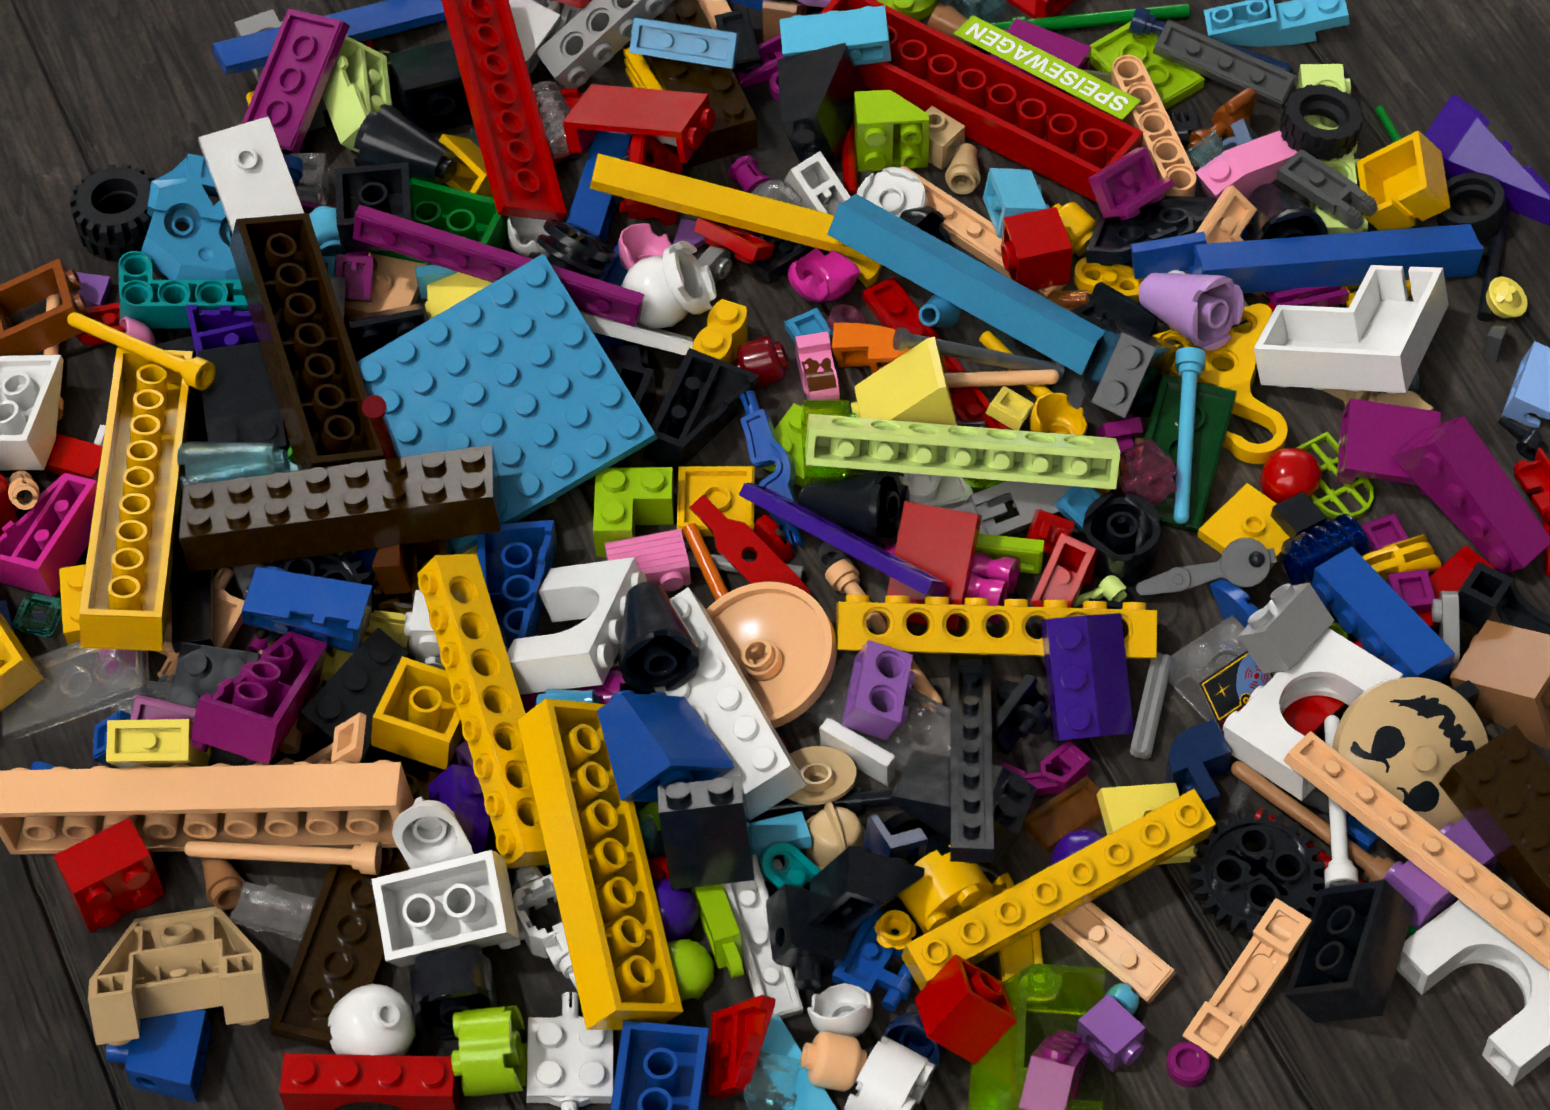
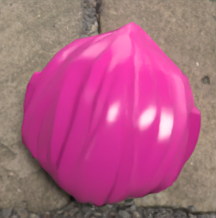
M815 248L804 257L793 262L788 269L787 275L791 286L802 298L811 302L826 303L837 300L850 292L851 287L855 285L856 277L860 274V269L854 262L839 252L831 250L825 256L818 248Z

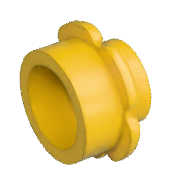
M900 910L888 911L875 924V932L878 933L877 941L886 949L895 948L896 950H903L905 945L915 937L916 926L905 912ZM897 929L899 933L895 935L891 931Z

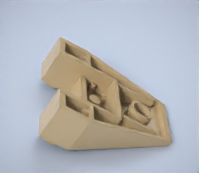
M215 906L134 919L89 979L88 1003L96 1045L108 1043L112 1046H120L133 1039H139L140 1019L223 1006L226 1025L237 1023L246 1026L255 1024L261 1019L269 1018V998L261 952L229 917Z

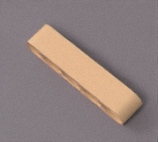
M1133 55L1118 57L1112 65L1111 85L1141 100L1124 118V121L1143 131L1141 147H1147L1159 180L1173 179L1175 186L1165 191L1164 195L1194 197L1197 179L1196 172L1143 62Z

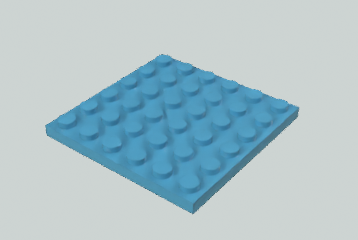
M544 253L357 362L367 395L381 396L386 402V417L402 457L465 449L468 447L493 446L500 477L501 524L519 521L657 439L652 427ZM477 535L449 538L456 554H463L477 545Z

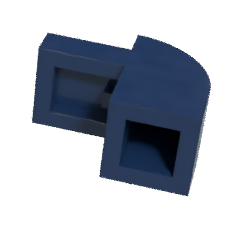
M1214 719L1193 726L1176 737L1169 751L1166 770V783H1176L1178 790L1182 789L1183 794L1195 789L1212 817L1217 815L1220 793L1211 778L1228 772L1232 753Z

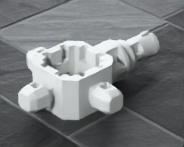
M536 866L521 867L517 871V880L520 888L515 891L513 896L520 939L498 945L501 949H510L520 945V941L524 939L532 955L543 958L549 957L555 969L562 972L565 978H570L577 990L563 923L560 922L552 926L553 931L547 934L545 928L538 931L528 917L530 915V907L534 906L535 910L548 905L547 899L553 898L555 903L558 902L552 874L544 877Z

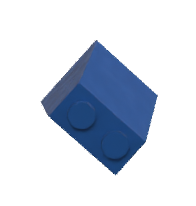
M624 690L615 693L611 697V701L597 710L621 801L658 802L657 786L671 785L677 782L688 783L713 780L724 776L734 769L730 757L685 697L667 696L665 692L635 694L633 690Z

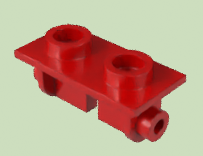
M1538 448L1535 461L1527 462L1522 460L1515 464L1514 477L1527 495L1540 491V493L1531 496V501L1543 520L1550 522V460L1544 451Z

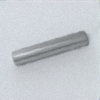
M1158 652L1156 658L1150 660L1130 754L1134 758L1147 760L1152 755L1172 666V658L1168 654Z

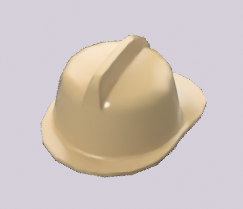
M832 802L825 804L823 810L812 815L806 821L811 835L812 847L804 849L806 857L820 870L824 869L849 846L863 847L865 829L857 815L847 808L834 807Z

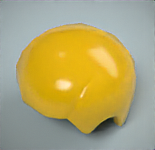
M1046 393L1037 398L1030 416V431L1085 436L1088 425L1085 416H1083V408L1076 409L1072 407L1068 401L1067 394Z

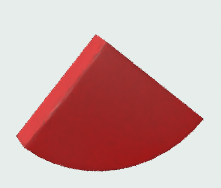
M763 514L755 522V532L786 564L793 558L791 544L789 541L786 544L783 543L775 532L779 527L777 523L768 515Z

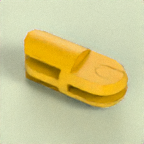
M1425 533L1386 545L1382 549L1362 556L1385 581L1388 574L1422 569H1427L1428 573L1441 567V561L1434 554L1432 545L1427 542Z

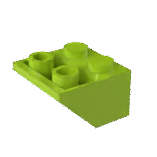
M892 90L854 92V137L857 171H879L888 167L900 168L902 166H906L909 169L928 167L929 114Z

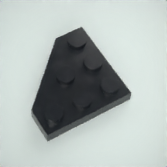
M1165 196L1156 203L1142 206L1140 214L1127 220H1120L1119 216L1104 218L1101 213L1086 248L1087 263H1099L1104 266L1125 264L1132 261L1131 244L1196 233L1217 200L1216 198Z

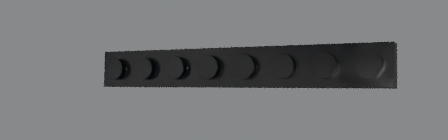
M951 654L950 862L970 864L979 862L993 863L994 821L990 655Z

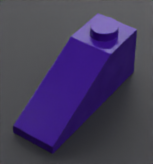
M452 764L428 784L429 800L442 802L454 812L456 820L470 842L474 854L485 852L490 816L485 810V799L479 779L476 777L473 767Z

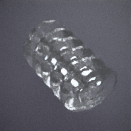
M543 81L537 83L532 87L552 159L564 158L572 153L568 151L562 122L569 114L570 107L565 102V97L560 92V87L556 82Z

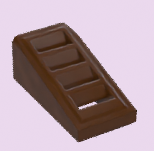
M408 544L378 548L372 569L382 592L385 595L410 593L412 589Z

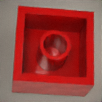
M130 818L53 855L69 895L90 933L98 928H106L113 925L120 917L136 909L146 908L153 904L157 898L165 895L151 855Z

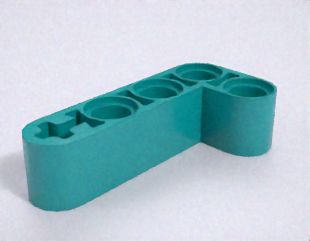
M130 251L123 254L119 259L120 319L127 316L144 323L150 329L190 328L186 305H197L198 310H219L220 306H232L233 311H249L240 279L153 280L152 261L147 254L140 251Z

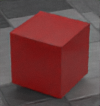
M1057 207L1003 218L1001 256L1006 271L1009 272L1012 280L1032 291L1070 282L1073 248Z
M957 954L947 962L915 997L926 1036L974 1065L981 1060L1017 1021L1004 983Z

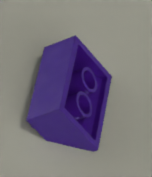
M1121 614L1084 615L1042 621L1041 629L1053 741L1134 733Z

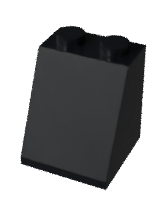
M452 40L389 54L393 82L405 116L429 134L473 123Z
M846 43L777 59L781 123L799 162L802 163L819 151H821L827 162L837 160L854 121V92L865 91Z
M1111 318L1081 386L1092 403L1123 418L1149 417L1155 403L1162 374L1168 375L1175 360L1176 351L1180 348L1120 320Z
M741 776L719 777L713 780L688 783L677 782L671 785L657 786L658 814L671 890L755 880L751 824Z

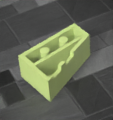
M346 36L322 97L340 144L358 153L359 150L354 148L355 139L366 116L371 111L375 113L381 111L380 105L387 104L392 106L387 56Z

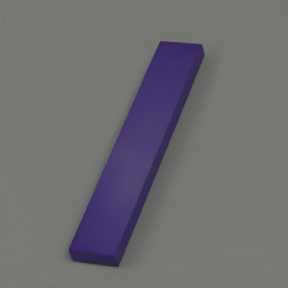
M747 482L744 483L739 493V496L926 596L943 597L948 585H946V582L763 485Z

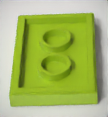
M1131 22L1089 45L1091 46L1090 63L1100 72L1112 74L1113 62L1122 55L1138 57L1143 62L1165 110L1204 88L1205 79L1199 73L1153 53L1159 36L1150 33L1149 36L1142 34V37L1128 33Z

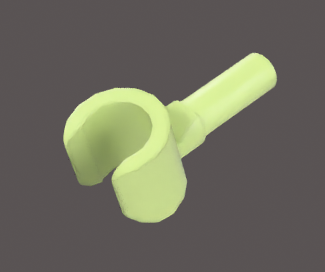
M1109 575L1100 582L1098 588L1079 595L1074 607L1082 605L1083 601H1088L1089 598L1100 599L1104 596L1108 601L1122 602L1127 597L1124 591L1126 586L1118 577Z

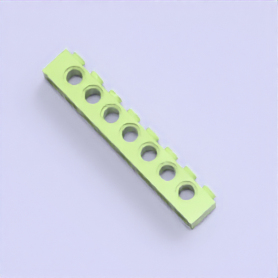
M808 414L805 444V463L812 466L1115 490L1121 454L1116 438Z

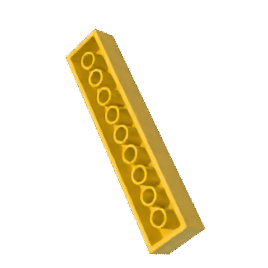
M117 348L79 609L81 648L163 651L193 387L184 382L180 373L123 348ZM165 350L186 360L193 358V351Z

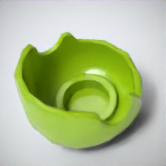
M680 939L668 942L681 1002L691 998L699 999L714 980V961L708 950L696 941Z

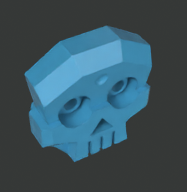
M187 154V157L171 172L151 182L147 214L152 219L141 252L150 257L152 271L162 280L239 279L230 249L232 239L230 234L232 231L221 201L219 200L213 206L208 197L219 198L204 156ZM178 222H186L189 225V229L181 232L175 226Z

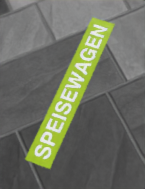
M974 15L953 33L1121 120L1141 102L1140 99Z

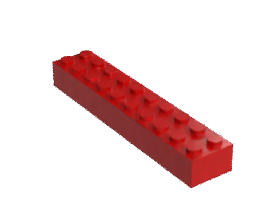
M832 0L820 13L861 9L866 6H885L892 61L856 65L864 86L872 90H892L924 112L931 106H934L965 126V137L1097 202L1088 178L1132 150L1142 146L1143 131L876 0Z

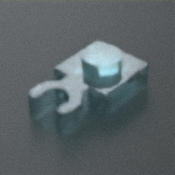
M1214 130L1188 149L1186 153L1195 167L1199 166L1202 168L1223 152L1222 148L1225 147V144L1216 130Z

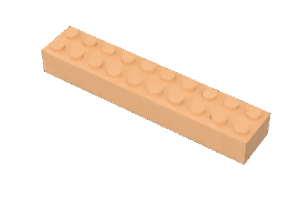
M378 760L374 763L337 761L333 764L296 762L291 765H268L259 762L243 766L217 763L212 766L195 767L185 764H176L172 767L135 765L131 768L94 766L91 769L54 767L51 770H29L18 767L12 770L0 771V837L10 855L57 854L127 818L131 819L149 852H183L186 843L189 841L328 848H353L354 845H361L362 841L380 842L382 848H398L392 836L393 823L399 814L414 804V798L401 762Z

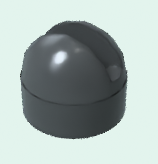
M822 541L817 560L823 568L828 570L835 562L845 558L849 559V554Z

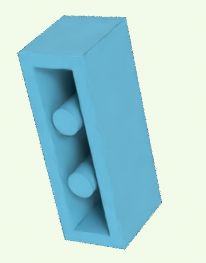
M866 6L861 9L829 11L823 14L807 16L796 15L791 18L779 19L783 58L846 43L855 66L892 61L885 6Z

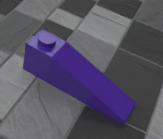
M1454 94L1449 98L1424 135L1442 151L1446 181L1463 173L1479 172L1490 175L1499 181L1504 189L1506 203L1509 205L1510 211L1549 226L1550 187L1531 166H1521L1510 152L1513 149L1506 139L1500 143L1487 129L1490 122L1482 113Z

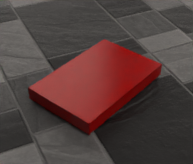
M904 501L894 555L946 582L948 587L943 597H949L950 605H964L965 598H967L982 515ZM890 577L887 596H909V603L925 604V597H931ZM916 613L910 614L906 620L927 625L925 618ZM950 615L946 621V629L960 631L963 618L959 615Z

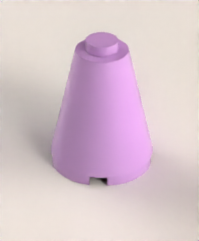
M1152 273L1142 281L1139 287V301L1145 309L1197 347L1209 351L1221 348L1230 340L1232 336L1228 335V332L1233 324L1239 325L1244 309V297L1240 286L1234 284L1233 279L1222 275Z

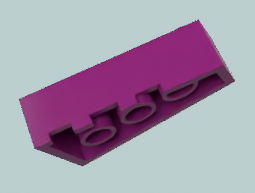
M1465 416L1421 429L1391 456L1499 572L1507 573L1525 568L1550 544L1549 534Z
M289 631L262 651L261 658L258 661L247 662L241 667L239 675L233 679L227 677L218 684L215 693L212 695L205 693L198 699L190 739L244 756L250 761L269 765L298 718L300 711L304 708L320 682L328 643Z

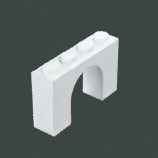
M635 557L550 568L538 592L552 623L577 619L585 620L563 632L513 640L507 655L520 695L546 692L547 689L563 690L603 685L621 647L626 594L633 586L647 582L645 574L640 572Z
M1327 628L1290 670L1275 672L1273 678L1264 687L1262 685L1258 686L1253 691L1248 703L1239 712L1234 711L1228 716L1223 725L1224 738L1232 751L1231 755L1303 801L1315 786L1287 765L1284 759L1287 753L1305 736L1288 725L1282 716L1283 711L1298 699L1318 695L1338 699L1349 706L1360 694L1370 687L1390 679L1403 678V674L1335 631Z
M1457 900L1405 940L1396 970L1421 995L1452 971L1467 964H1488L1508 973L1519 985L1524 996L1525 1007L1488 1037L1482 1056L1513 1086L1550 1056V970L1461 900Z

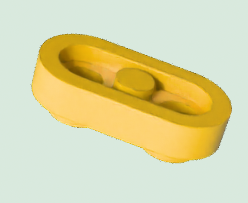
M1086 257L1077 262L1074 272V283L1079 290L1092 295L1095 285L1103 282L1137 303L1139 302V287L1145 278L1135 279L1132 267L1122 264L1104 266L1099 263H1087Z

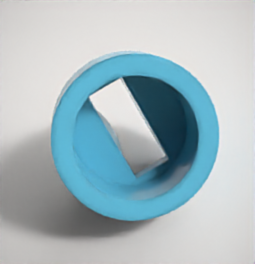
M1128 983L1115 984L1108 990L1106 995L1110 994L1133 1016L1140 1002L1138 992L1131 991V985Z

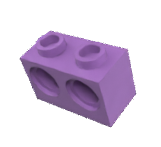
M868 640L854 659L841 725L883 740H887L896 728L901 729L908 714V706L904 705L905 695L910 692L915 678V672L910 671L913 655Z

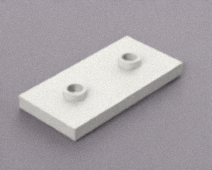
M269 116L199 137L200 147L232 234L236 219L304 213Z

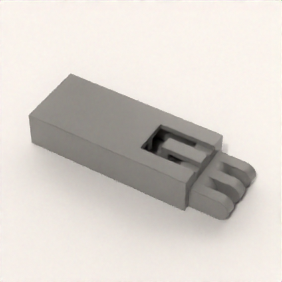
M1005 481L970 495L966 504L951 510L982 515L979 529L981 534L1010 536L1030 528L1036 509L1061 516L1062 514L1053 505L1071 486ZM1013 500L1012 506L1013 508L1016 507L1019 515L996 524L993 517L1005 515L1007 508L1004 503Z

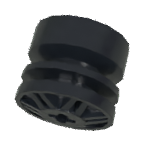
M553 218L546 220L543 228L549 235H539L537 242L548 252V255H544L551 265L585 276L588 273L598 276H605L608 269L601 262L612 263L616 256V252L609 245L601 241L597 235L576 224L566 223ZM531 252L528 258L535 259L541 253Z

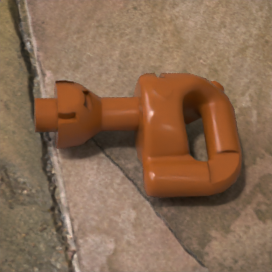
M1247 88L1219 107L1211 119L1213 125L1211 128L1198 129L1190 134L1189 141L1191 143L1188 145L1189 151L1195 156L1208 157L1215 150L1218 139L1221 137L1225 139L1235 137L1231 124L1244 118L1250 126L1251 114L1258 97L1257 91L1253 88Z

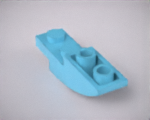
M1247 0L1204 10L1208 36L1238 46L1266 47L1317 41L1316 31L1350 24L1345 0H1292L1274 4L1273 0Z

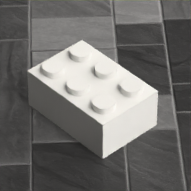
M493 850L372 879L385 961L398 967L415 964V958L424 952L439 953L448 950H458L465 945H477L484 948L520 939L505 857Z

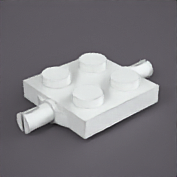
M569 992L563 993L562 1016L555 1018L528 1017L527 1103H549L561 1107V1110H578V1107L591 1103L611 1104L613 1094V1030H586L584 1018L579 1016L578 993L572 992V1007H569Z

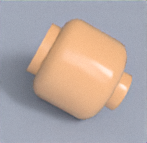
M822 1031L815 1036L812 1043H805L800 1065L801 1068L807 1069L808 1080L812 1085L846 1092L852 1088L854 1083L858 1084L856 1080L867 1060L866 1050L861 1049L860 1042L853 1036Z

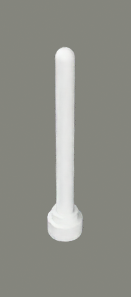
M1329 715L1324 720L1325 743L1330 747L1333 745L1335 732L1340 722V719L1335 715ZM1328 797L1332 860L1324 871L1325 888L1359 883L1358 869L1353 866V862L1349 860L1346 810Z

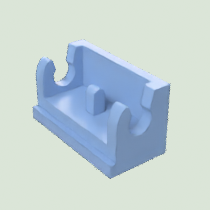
M1534 341L1521 360L1501 417L1505 416L1508 419H1513L1533 428H1539L1541 420L1530 416L1528 413H1534L1538 417L1550 419V348Z

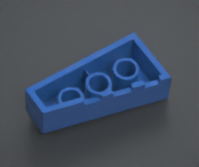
M554 520L501 524V532L477 535V557L507 652L514 639L536 636L544 604L538 591L548 571L553 567L558 547Z

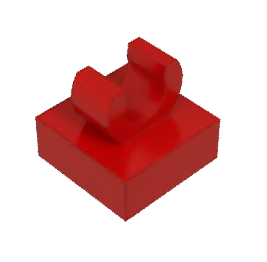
M1036 509L1026 538L1044 540L1043 553L1051 556L1060 534L1065 533L1071 536L1075 522L1041 509Z

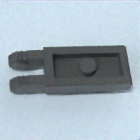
M1299 150L1277 170L1276 179L1330 214H1335L1339 221L1349 228L1356 230L1363 224L1364 221L1359 212H1362L1363 215L1371 216L1378 209L1374 198L1359 189L1356 183L1304 150Z

